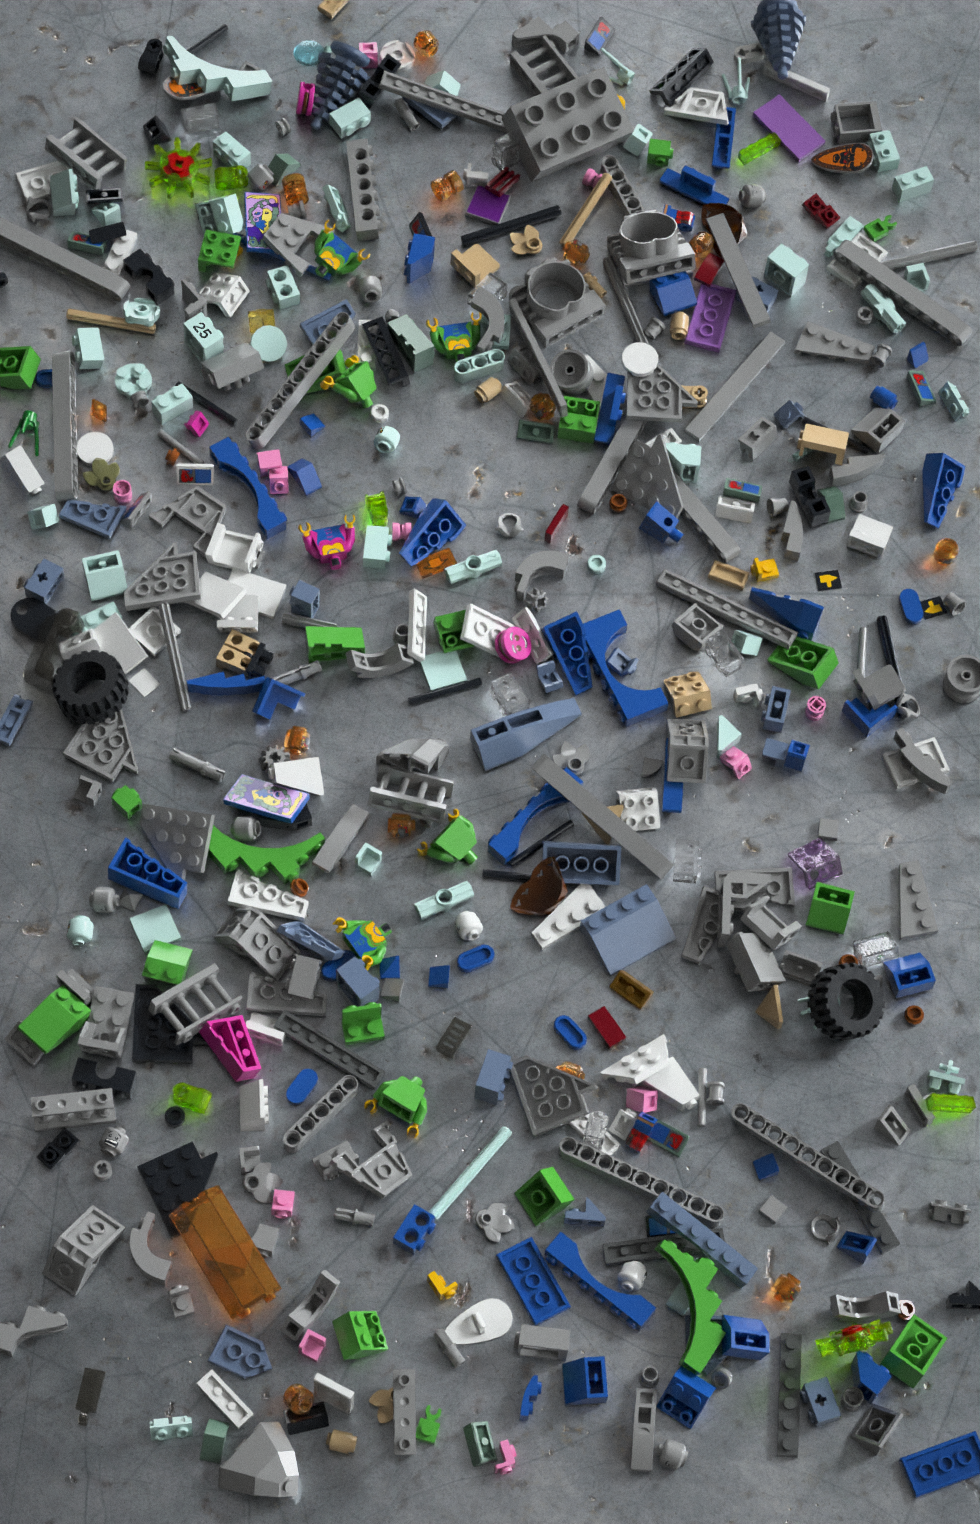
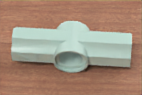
M874 284L867 285L861 291L862 297L871 306L875 318L882 320L892 333H898L905 327L906 322L896 312L893 301L888 297L885 298Z
M493 550L480 556H469L466 561L444 568L448 583L453 584L467 578L475 579L483 572L502 566V560L499 552Z
M465 881L449 889H440L435 895L415 903L414 907L418 917L423 920L436 913L449 911L452 906L473 898L474 893L470 883ZM447 898L449 901L443 903L440 901V899Z

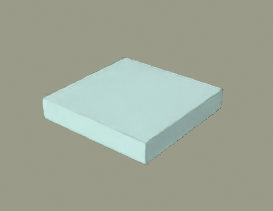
M439 651L425 656L424 661L420 662L430 691L467 681L456 651L449 653Z
M166 904L130 918L131 925L144 954L149 953L154 940L169 944L181 940V936Z

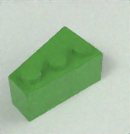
M305 626L308 663L316 660L323 662L346 659V652L350 650L365 654L362 628Z

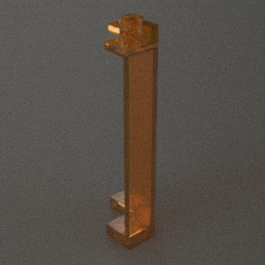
M219 1185L204 1190L192 1201H186L169 1214V1217L231 1319L233 1320L239 1316L243 1319L252 1313L250 1309L263 1301L269 1303L277 1297L275 1294L282 1288Z

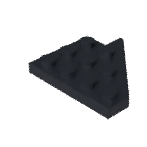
M136 984L132 1062L192 1063L193 1044L208 1045L198 1032L188 1042H181L176 1045L174 1041L177 1030L163 1013L159 1012L152 1015L148 1010L151 1000L163 992L156 985ZM175 1004L169 1006V1009L184 1028L193 1024Z
M193 1141L137 1166L171 1239L190 1231L218 1158L217 1152L201 1158Z

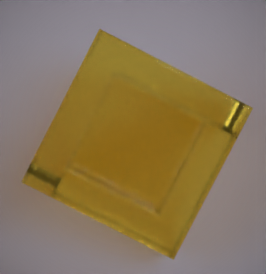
M274 309L248 311L250 333H254L262 326H275Z

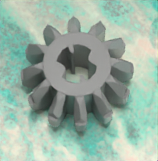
M277 744L274 746V749L268 746L267 751L262 750V757L259 758L261 771L265 770L266 776H268L270 764L292 761L290 753L285 752L284 746L278 749Z

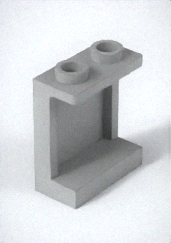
M767 895L762 899L760 897L757 898L753 904H747L743 909L744 914L740 920L767 945L776 950L792 940L802 925L797 921L789 926L783 923L766 907V903L770 899Z

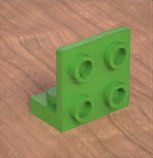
M206 229L198 257V271L206 272L207 266L211 264L233 268L241 236Z
M369 1002L365 1006L357 1007L351 1005L342 1009L341 1024L345 1045L385 1039L381 1019V1003Z

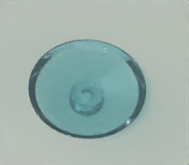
M305 40L296 45L294 57L302 65L314 66L320 63L318 60L319 52L323 53L324 48L316 41Z

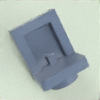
M788 400L773 414L785 429L799 417H805L802 412L804 408L798 402L794 403L791 400Z
M617 647L614 648L606 660V664L619 676L623 677L635 672L639 659H631Z
M553 660L536 666L537 678L545 693L563 688V681L556 672Z

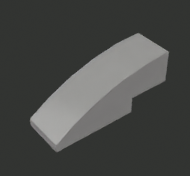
M884 454L848 457L846 464L831 465L829 472L831 486L850 484L874 473L882 467L885 458Z
M791 500L781 541L788 542L784 558L798 562L802 547L803 529L796 502Z

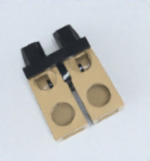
M232 629L225 641V645H223L216 658V667L229 669L238 675L244 674L250 680L252 677L258 678L265 675L266 668L259 664L262 661L270 665L274 653L266 649V644L259 643Z

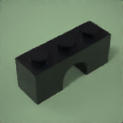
M387 53L374 74L362 87L356 99L360 98L370 110L384 91L379 88L384 71L396 74L402 63Z
M138 249L123 259L124 270L134 281L142 277L152 279L146 283V294L157 306L175 294L174 281L170 277H166L162 268L153 263L148 253Z
M808 465L791 471L789 483L810 526L814 527L828 522L831 510L824 496L818 497L815 489L816 480Z
M78 1057L71 1079L72 1085L76 1089L86 1091L112 1088L114 1098L131 1100L137 1080L136 1071L116 1067L115 1074L111 1078L102 1079L97 1076L98 1062Z

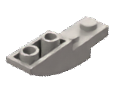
M903 728L898 729L893 739L900 748L898 759L925 785L943 794L948 793L951 782L949 777L940 770L938 761L933 759L930 754L923 758L920 748H916L911 735L905 732Z
M636 1389L631 1471L652 1472L657 1389Z

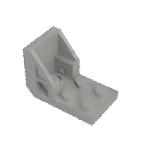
M667 718L666 726L669 736L667 781L706 783L709 736L705 720Z
M731 871L723 878L718 897L717 947H725L727 941H730L731 934H733L731 916H733L734 911H743L747 904H753L757 898H761L766 894L771 874Z
M236 907L212 936L217 942L238 954L248 955L270 978H274L276 981L289 968L292 959L301 953L286 936L277 932L278 928L261 911L254 907Z
M95 986L91 1013L88 1022L86 1021L78 1040V1046L82 1052L121 1059L135 993Z
M92 1205L59 1236L52 1247L42 1274L76 1296L97 1266L101 1254L124 1232L125 1227Z

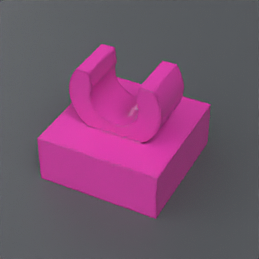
M195 411L193 415L189 416V421L184 423V425L195 437H200L208 427L209 422L201 411Z

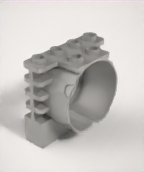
M656 209L624 216L620 233L607 236V249L611 256L614 257L618 268H620V273L626 284L696 269L695 253L689 243H686L681 232H679L677 222L674 218L660 213Z
M554 257L543 261L536 268H530L525 274L524 283L513 287L509 292V300L516 298L528 325L533 327V333L545 348L605 314V303L594 289H589V285L585 283L583 275L578 269L570 265L568 259L557 261ZM560 287L570 292L575 301H568L564 308L555 310L539 304L534 297L544 288Z

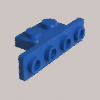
M686 165L683 167L681 174L667 168L660 178V183L704 205L709 203L728 204L729 202L728 197L714 191L716 180Z
M607 373L594 438L596 442L610 444L614 437L617 420L621 421L623 410H619L620 403L624 404L626 393H622L625 381L624 375Z

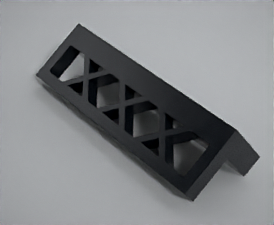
M692 48L649 90L651 95H660L665 105L670 106L675 99L681 96L714 63L707 48Z
M383 316L363 323V329L388 386L400 381L403 387L409 385L408 373ZM377 325V334L369 332L368 328ZM378 339L384 342L385 346L383 349L375 346ZM384 354L391 357L390 364L382 362ZM391 369L396 370L398 376L392 379L388 375Z

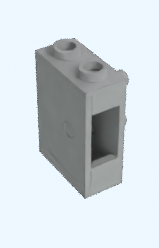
M243 343L201 362L203 378L207 379L211 385L213 384L218 389L224 387L225 391L231 390L230 383L233 382L236 388H241L243 386L241 379L244 383H247L250 380L248 375L264 369L259 352L248 343Z
M738 932L726 943L733 958V963L736 965L733 971L736 975L740 974L741 981L745 984L747 991H769L773 985L779 986L786 981L771 947L754 932Z

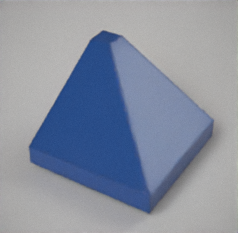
M399 956L382 959L379 964L380 979L400 978Z

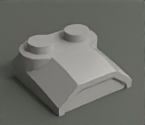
M696 603L672 624L675 636L696 651L703 650L706 644L724 627V625L697 606Z

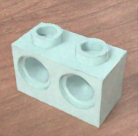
M286 265L267 271L265 282L267 288L272 290V300L274 304L278 305L279 310L300 304V293L289 266Z

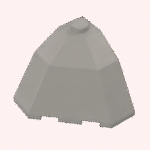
M410 738L378 753L376 764L379 765L381 763L399 767L408 773H411L415 767L428 774L431 768L436 771L439 770L449 753V745L440 738L437 740Z
M278 1421L259 1423L254 1428L255 1431L250 1437L244 1439L234 1450L235 1453L228 1461L225 1460L219 1466L218 1488L255 1496H297L299 1474L295 1453Z

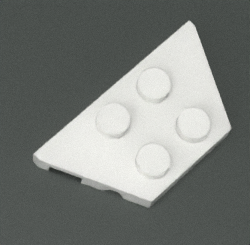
M690 87L682 96L675 99L674 105L670 108L668 106L664 108V114L723 125L729 124L723 92Z
M663 1034L650 1043L639 1047L635 1052L624 1056L620 1061L601 1071L602 1078L607 1080L609 1077H615L617 1082L638 1084L668 1066L669 1058L665 1035Z

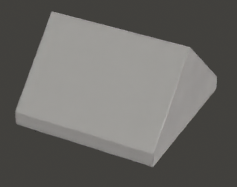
M872 1403L850 1437L877 1456L903 1415L902 1413Z

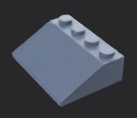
M647 884L581 920L579 930L610 976L676 940V936L657 898Z

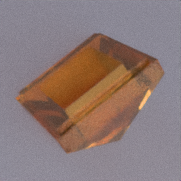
M92 399L90 415L103 422H107V405Z

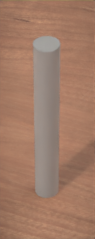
M163 430L158 432L157 436L173 448H176L177 451L194 464H204L203 460Z
M866 627L860 628L857 669L859 668L863 676L865 675Z
M699 1068L698 1127H705L706 1068Z

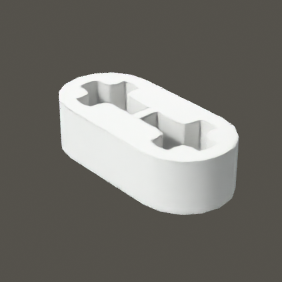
M753 43L737 47L734 52V60L737 63V58L740 57L741 64H747L763 60L766 54L760 43Z

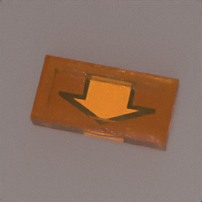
M446 548L429 555L415 565L424 579L444 571V568L455 565L457 562L450 548Z

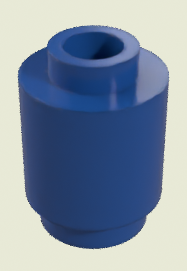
M876 386L870 395V398L873 400L872 402L884 409L893 410L898 403V400H896L897 395L883 386Z

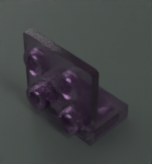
M822 838L813 840L788 853V857L803 871L805 884L809 890L815 888L817 882L825 883L843 874L840 856Z

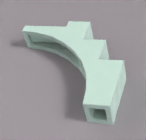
M173 36L166 37L163 51L170 59L173 66L171 68V76L178 85L197 82L204 93L224 90L231 101L270 95L272 80L265 70L238 71L212 65L189 53Z

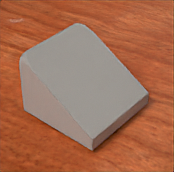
M385 978L380 997L399 1002L405 980Z

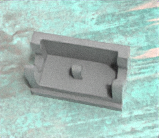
M761 417L738 439L742 453L747 450L749 458L755 460L777 438L776 425Z
M785 950L780 969L785 978L810 986L812 980H815L816 975L820 972L823 963Z

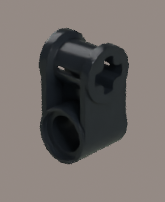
M154 38L147 42L138 62L139 70L152 74L157 73L164 55L163 45L159 39Z

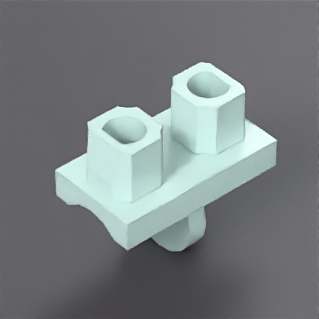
M949 1060L947 1065L940 1063L939 1069L944 1070L945 1073L929 1070L928 1076H930L929 1087L940 1090L942 1079L949 1081L947 1092L953 1094L959 1093L961 1085L965 1084L966 1079L950 1075L951 1072L956 1074L959 1072V1068L952 1066V1060Z

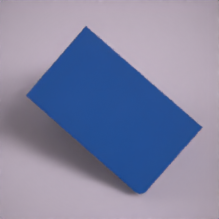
M267 677L252 712L271 719L278 702L295 710L300 697H305V693Z
M856 697L851 702L849 700L844 702L842 712L867 738L894 718L898 707L894 705L890 708L887 704H884L875 710L873 708L868 710Z

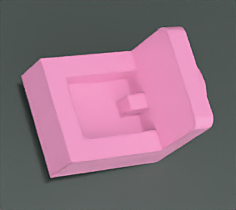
M287 466L269 469L270 494H286L289 492Z
M734 746L720 756L721 763L731 768L738 779L752 769L748 755Z
M508 1439L501 1441L499 1444L504 1463L494 1466L495 1474L505 1475L512 1472V1469L515 1468L514 1457H516V1451L513 1444L509 1445Z

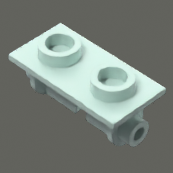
M947 381L938 393L954 421H957L961 415L963 417L969 415V408L963 400H959L961 396L957 387Z
M187 1415L172 1417L173 1424H169L168 1418L150 1421L151 1441L193 1436L192 1420Z

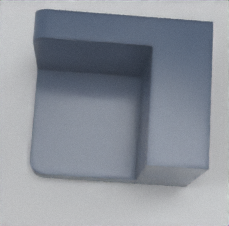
M767 738L762 756L776 760L775 767L782 768L789 744Z

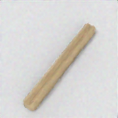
M603 173L559 241L563 247L568 248L610 184L612 180L610 174Z
M68 309L66 313V318L69 320L154 334L156 330V324L150 327L135 323L129 324L125 321V318L75 309Z

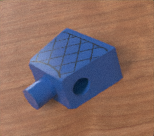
M657 501L639 526L640 530L662 543L668 537L678 543L684 535L675 528L679 520Z

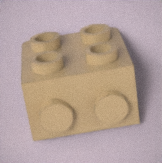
M474 244L462 254L457 249L451 253L450 265L474 288L500 268V264L479 244Z
M689 672L664 680V686L672 698L673 713L676 718L712 709L710 689L699 672Z

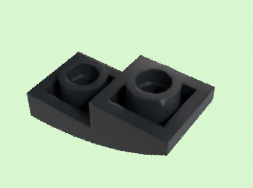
M64 1127L56 1138L43 1148L37 1158L49 1169L53 1170L72 1152L81 1140Z

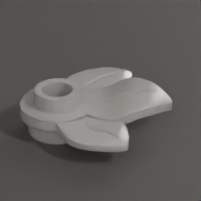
M565 741L561 747V754L553 755V761L562 769L567 767L577 776L584 771L585 763L590 758V750L587 744L576 749ZM576 765L578 769H573L572 766Z
M268 1162L256 1165L253 1172L246 1174L242 1181L244 1189L253 1193L255 1199L263 1203L273 1202L271 1191H274L283 1183V1180L278 1175L270 1173L271 1163ZM250 1179L256 1180L255 1186L249 1185Z
M491 1204L488 1209L480 1210L476 1214L475 1221L477 1226L484 1230L486 1238L490 1241L499 1242L501 1233L509 1232L515 1227L512 1219L505 1215L507 1211V1205ZM483 1216H486L489 1222L484 1221Z

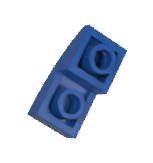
M534 1375L527 1385L521 1404L519 1421H528L529 1414H533V1402L529 1401H536L537 1394H541L542 1383L538 1382V1375Z

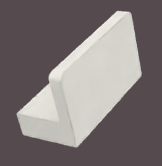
M253 1012L250 1020L246 1021L249 1035L279 1046L283 1045L286 1035L284 1032L274 1029L277 1019Z

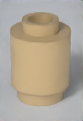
M676 312L671 316L670 334L675 340H683L688 334L689 317L684 312Z
M490 377L476 387L474 391L475 397L481 403L488 402L501 392L502 385L498 379Z
M333 1429L332 1433L328 1432L326 1445H329V1450L346 1454L349 1452L354 1453L357 1436H353V1433Z

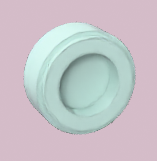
M592 555L588 559L587 569L589 572L600 574L605 570L606 561L602 556Z

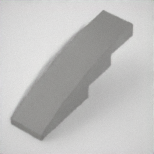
M352 804L318 852L312 865L329 874L347 851L348 845L356 837L360 827L368 819L369 812Z

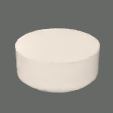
M374 405L371 408L370 417L376 423H384L389 417V410L385 405Z

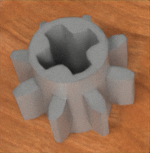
M533 588V591L527 592L526 599L524 600V602L528 603L527 608L540 612V609L546 608L547 600H549V598L544 596L546 592Z

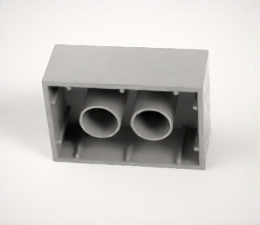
M604 67L510 106L501 118L531 182L620 145L634 132Z

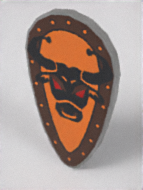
M172 76L167 77L162 86L164 92L169 97L177 100H194L197 97L208 94L204 93L197 82L178 85Z
M850 143L819 152L811 158V162L814 166L826 171L855 174L868 169L873 162L874 155L870 146L864 143Z

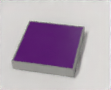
M477 184L465 216L492 225L500 224L511 195L504 193L501 197H498L486 190L484 186Z

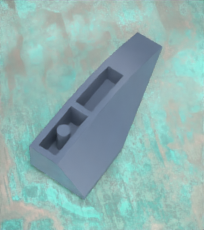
M574 698L560 700L526 709L471 729L470 741L484 770L488 771L521 758L576 720L582 713Z

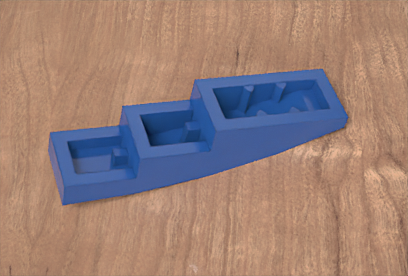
M726 107L729 124L716 123L712 167L729 169L736 108Z
M224 672L186 680L187 690L191 693L231 696L260 692L266 679L265 676L246 680L244 674L225 678Z
M666 738L662 812L681 813L683 782L667 781L668 738Z

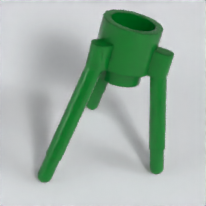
M29 410L23 412L22 419L19 420L8 448L12 447L21 427L22 434H24L25 429L32 430L34 428L35 456H39L38 428L40 422L37 421L38 416L35 412Z

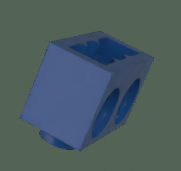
M414 1204L394 1235L393 1244L414 1256L416 1251L420 1252L426 1242L424 1238L427 1233L431 1235L436 1227L434 1223L435 1216ZM423 1219L426 1221V1224L419 1226L416 1224V1221ZM407 1236H413L416 1240L412 1243H409L405 1240V1238Z

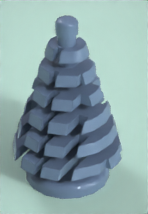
M763 0L757 7L754 20H751V27L755 31L773 69L777 72L778 78L784 80L788 77V71L791 69L792 61L806 24V15L803 16V12L799 9L795 0Z
M339 41L331 43L330 48L336 55L335 59L331 57L332 53L319 52L318 60L320 63L317 65L319 74L316 75V83L322 85V88L317 85L315 86V94L319 96L314 97L313 104L318 107L312 108V115L315 118L310 126L314 130H320L322 122L329 121L330 115L328 113L339 109L338 105L343 106L347 102L342 96L347 99L351 98L354 95V91L362 87L361 83H366L370 78L362 68L359 71L355 69V66H368L370 58L346 43Z

